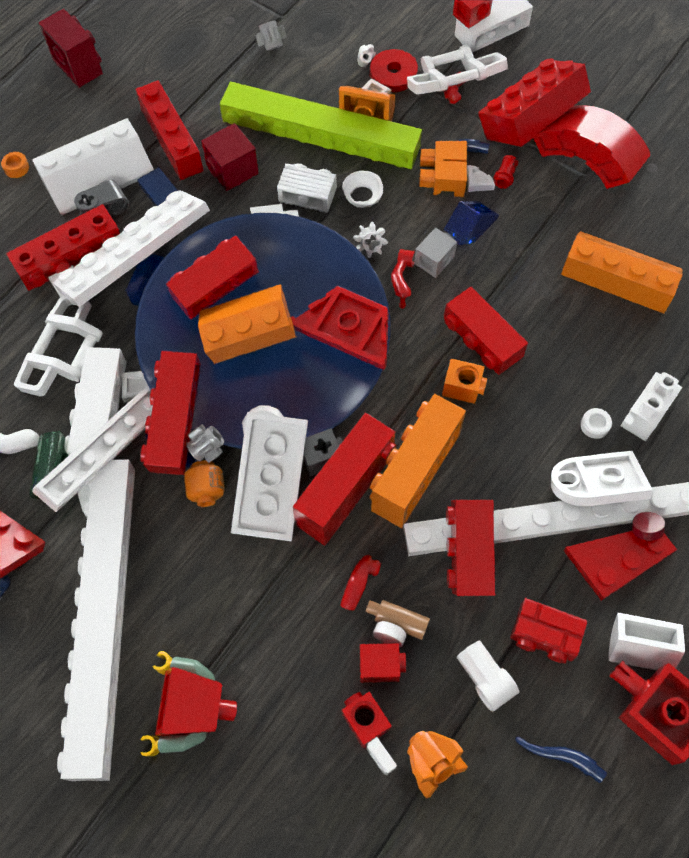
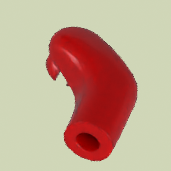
M365 555L360 559L346 585L340 604L341 607L352 611L356 609L365 590L368 574L377 576L381 566L379 560H373L371 555Z

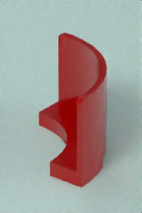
M574 105L533 137L542 157L562 155L573 158L577 156L587 161L585 164L600 177L606 189L629 183L650 157V151L646 143L629 123L612 112L594 106Z

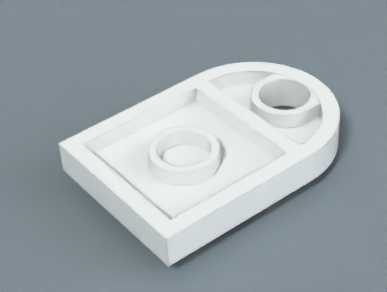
M633 451L569 458L559 462L552 470L551 488L553 493L562 501L572 505L595 506L651 499L652 488ZM561 482H571L573 484L566 485Z

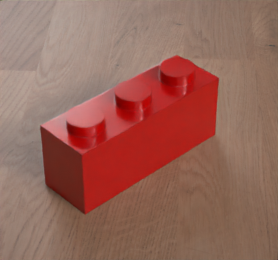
M235 235L229 240L220 242L216 249L206 256L203 255L197 258L193 265L183 272L180 271L174 274L166 285L173 299L191 320L201 310L207 309L259 272L257 261Z
M469 287L446 304L444 313L446 325L463 338L465 345L469 349L475 350L481 356L487 368L493 369L500 375L524 357L528 342L472 287Z
M451 500V506L446 508L447 525H451L452 538H447L446 542L447 556L452 557V569L447 570V586L452 588V593L456 596H495L494 500Z

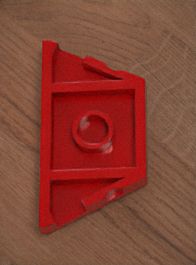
M337 286L326 293L324 298L308 305L309 310L296 319L294 316L291 317L294 330L385 370L387 364L389 318L386 306Z

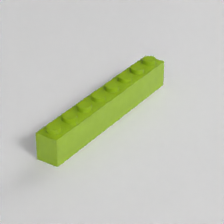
M231 81L220 102L222 120L229 124L235 123L255 131L275 134L279 137L322 146L326 149L369 158L373 161H380L397 167L412 169L421 147L422 129Z

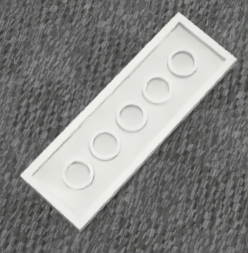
M181 190L169 194L166 201L159 206L150 208L140 220L128 224L124 231L116 237L107 239L100 249L85 255L81 262L72 269L63 271L58 279L53 282L54 286L78 307L82 306L210 210L206 202Z

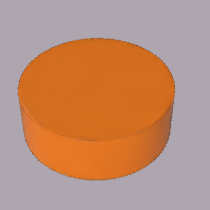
M11 152L5 155L1 161L5 174L11 178L22 177L29 170V163L25 155L20 152Z

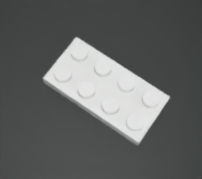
M247 412L231 528L232 534L292 541L295 523L292 506L298 500L308 420Z

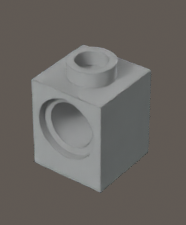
M435 227L416 248L414 264L436 278L455 257L457 241L450 234L443 233Z

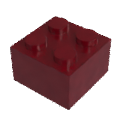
M63 8L38 22L52 60L78 88L103 74L100 66L102 60L94 47V44H96L95 38L88 29L84 30L76 16H71Z

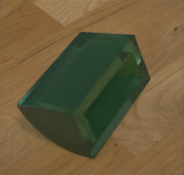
M61 431L47 432L39 436L29 492L32 499H40L32 492L33 488L69 456L64 449L65 437Z

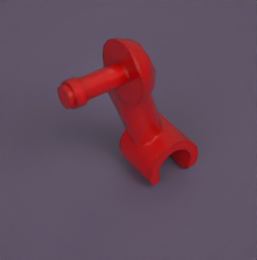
M400 249L397 264L391 273L395 295L400 297L399 307L401 309L406 307V297L411 296V290L403 278V272L406 266H414L412 260L415 251Z

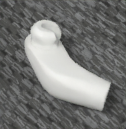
M24 429L9 435L0 433V453L13 454L35 447L39 443V435L31 429Z

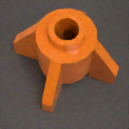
M420 731L409 741L410 746L407 753L410 756L412 773L415 775L418 788L425 798L431 797L438 784L447 780L452 774L465 772L468 768L460 757L464 751L456 740L433 731Z

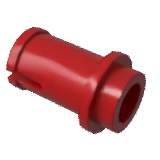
M512 155L503 157L499 170L493 176L494 183L498 188L506 189L513 184V175L519 164L518 160H515L516 157Z

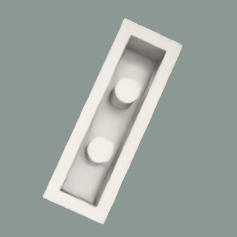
M493 0L491 14L468 29L456 19L455 36L463 46L468 45L473 53L529 26L533 6L527 0Z

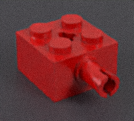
M622 660L614 668L615 670L610 673L609 677L613 678L632 695V701L618 718L671 765L685 762L689 757V679L670 663H667L657 669L650 679L644 680ZM668 708L671 709L672 713H671V716H670V717H671L673 720H671V719L668 717V711H667L666 709H668Z

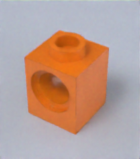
M451 359L442 396L475 404L477 395H483L488 379L482 377L485 366ZM466 379L472 384L466 385L461 383L460 380Z

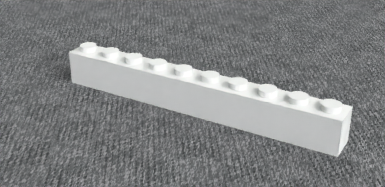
M112 460L87 483L88 488H90L89 499H85L84 514L87 517L86 527L82 528L81 543L84 546L83 557H80L78 561V574L81 576L80 587H77L75 591V605L78 606L77 619H73L71 626L72 637L75 638L74 650H71L68 656V668L72 670L71 681L67 683L64 695L65 702L68 704L67 717L63 718L61 724V735L65 740L63 752L59 753L57 769L61 773V779L68 781H110L135 469L129 460Z

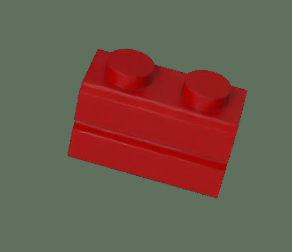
M525 598L519 608L510 639L517 641L516 645L523 650L535 652L536 649L547 652V657L555 662L566 663L567 660L572 662L579 653L587 620Z

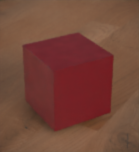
M235 123L201 140L206 165L211 174L226 191L259 174L255 147Z

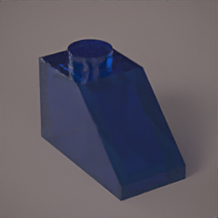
M460 201L444 230L451 234L459 245L475 243L500 215L480 201Z

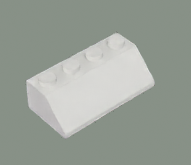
M128 118L32 159L41 180L61 216L77 209L74 199L81 191L95 187L106 180H115L122 189L137 182V179L154 170Z

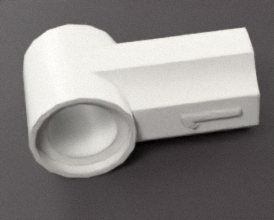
M480 640L457 655V659L476 684L475 689L479 697L490 711H495L519 694V689L513 678L505 669L499 668Z

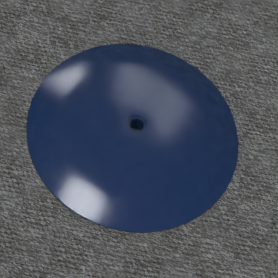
M251 213L212 223L196 231L172 249L152 274L140 300L135 327L136 351L141 371L150 390L156 388L157 378L154 376L155 362L157 360L160 361L161 351L197 354L201 368L191 431L202 424L206 429L213 426L223 437V445L242 449L244 440L243 419L247 412H250L251 409L259 405L274 407L284 417L308 420L306 437L331 428L334 429L349 418L366 400L376 385L382 369L294 330L295 338L214 364L204 351L198 328L199 314L190 320L173 299L166 285L174 274L180 271L183 272L192 266L197 258L203 255L206 256L215 250L220 242L229 240L236 235L255 257L259 272L210 307L281 284L290 317L294 316L295 319L309 310L308 305L324 298L326 293L337 286L384 305L388 308L389 312L386 295L376 272L362 253L347 239L332 229L303 217L282 213ZM389 313V318H388L387 354H388V350H389V342H390V335H391V333H390V313Z

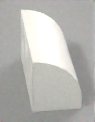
M622 613L617 614L611 633L609 661L620 663L623 660L627 665L657 670L667 663H670L675 668L678 666L685 653L683 625Z

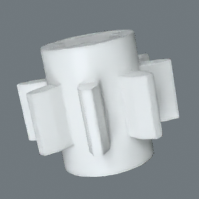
M373 222L367 228L360 225V234L353 236L355 241L360 242L356 248L360 252L365 249L368 258L374 252H378L381 255L382 251L380 248L382 244H388L386 239L381 238L385 230L379 228L376 231ZM371 235H373L376 241L373 240L368 245L365 239H370Z

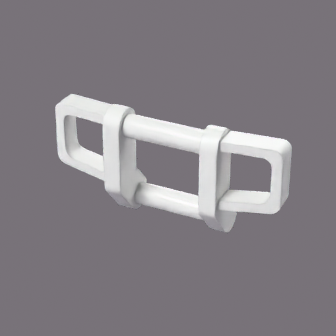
M464 45L456 51L434 57H422L421 65L424 73L407 77L408 88L415 94L441 92L447 90L449 86L474 79L477 81L484 80L489 76L507 70V58L495 52L475 59L470 47ZM462 60L466 71L445 77L435 67Z
M64 295L59 298L45 320L46 326L32 352L27 353L16 377L14 385L21 392L44 396L57 373L69 380L79 382L81 378L79 365L81 358L85 357L86 347H94L95 343L99 342L103 335L102 331L85 322L92 307L89 301L78 308L74 317L63 316V313L69 305L76 304ZM56 330L77 333L85 337L71 365L57 358L43 355ZM33 368L45 371L37 385L27 384Z

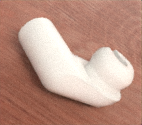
M362 45L359 48L357 59L359 66L366 67L371 59L375 57L376 53L373 50V45Z

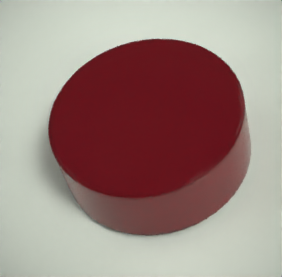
M641 512L634 516L632 531L635 536L647 541L657 540L663 536L665 521L660 515L653 512Z

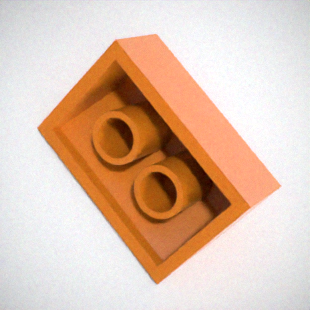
M281 284L201 310L199 313L198 328L204 351L214 364L296 337Z

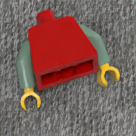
M160 651L157 654L159 658L166 659V663L161 667L153 666V668L158 673L165 675L155 732L156 736L145 735L141 738L143 741L151 740L152 749L149 752H140L142 756H155L159 752H184L204 742L207 733L215 732L218 719L234 721L237 712V702L221 699L222 684L215 681L214 674L198 660L174 657L172 659L164 651Z

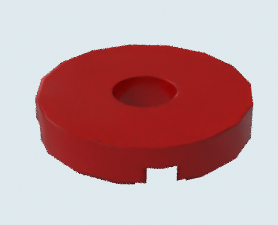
M389 49L378 53L370 64V77L391 89V92H400L408 89L407 77L418 74L416 59L410 53L399 49ZM391 69H397V70H399V72H397V73H392V72H389V70H391Z

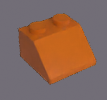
M340 86L339 109L392 122L395 113L396 95L352 86Z

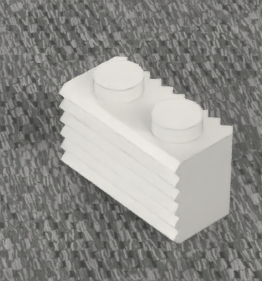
M285 164L279 184L277 185L278 200L280 203L294 204L295 206L327 213L337 188L336 174H332L326 169H309L302 164Z

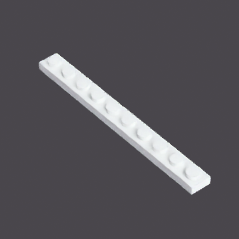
M689 482L652 487L651 499L595 506H576L564 501L495 510L494 544L633 523L634 516L641 512H653L660 515L663 519L689 515ZM446 518L406 523L403 526L408 556L447 551V538H452L451 525H447Z

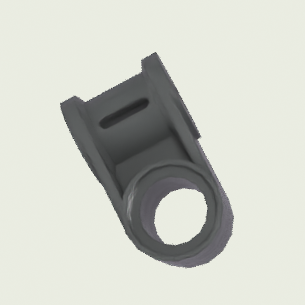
M106 180L95 187L81 191L74 199L77 209L80 210L79 216L102 204L111 217L125 212L129 207L128 199L115 180Z

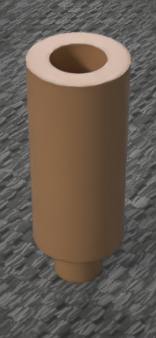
M370 600L366 608L367 613L376 616L375 622L386 621L401 627L406 634L420 640L423 639L430 620L428 617L382 600L381 604Z

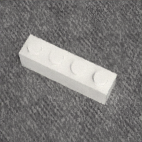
M86 347L85 357L81 358L79 365L81 373L80 383H77L75 386L76 405L75 409H72L70 412L71 431L70 435L66 436L64 442V449L68 455L73 453L118 412L122 391L121 373H125L126 360L121 349Z

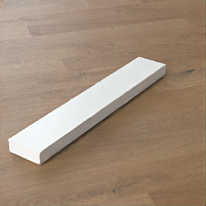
M146 386L33 488L32 492L55 512L65 505L145 430L146 418L151 416L153 407L150 405L151 390L149 386Z

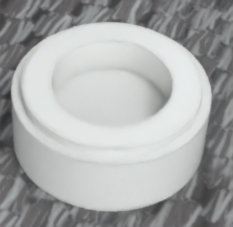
M599 408L588 410L581 420V429L584 434L594 439L604 437L612 426L610 415Z
M380 621L376 624L373 636L385 644L399 643V647H402L406 638V632L393 623Z

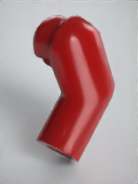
M464 83L449 86L447 90L443 91L444 97L449 99L450 104H455L462 98L458 90Z

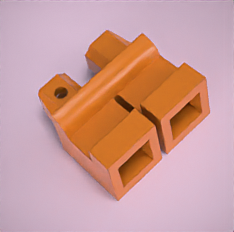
M436 141L435 149H421L420 167H434V169H420L419 187L433 188V195H438L441 191L454 192V197H464L467 183V141Z

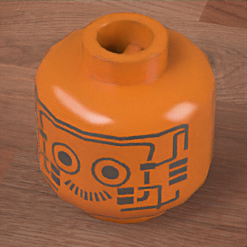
M206 460L197 461L191 464V468L186 470L184 475L186 497L190 501L196 502L199 507L213 506L215 500L220 499L224 495L223 471L220 467L214 465V462L208 463Z

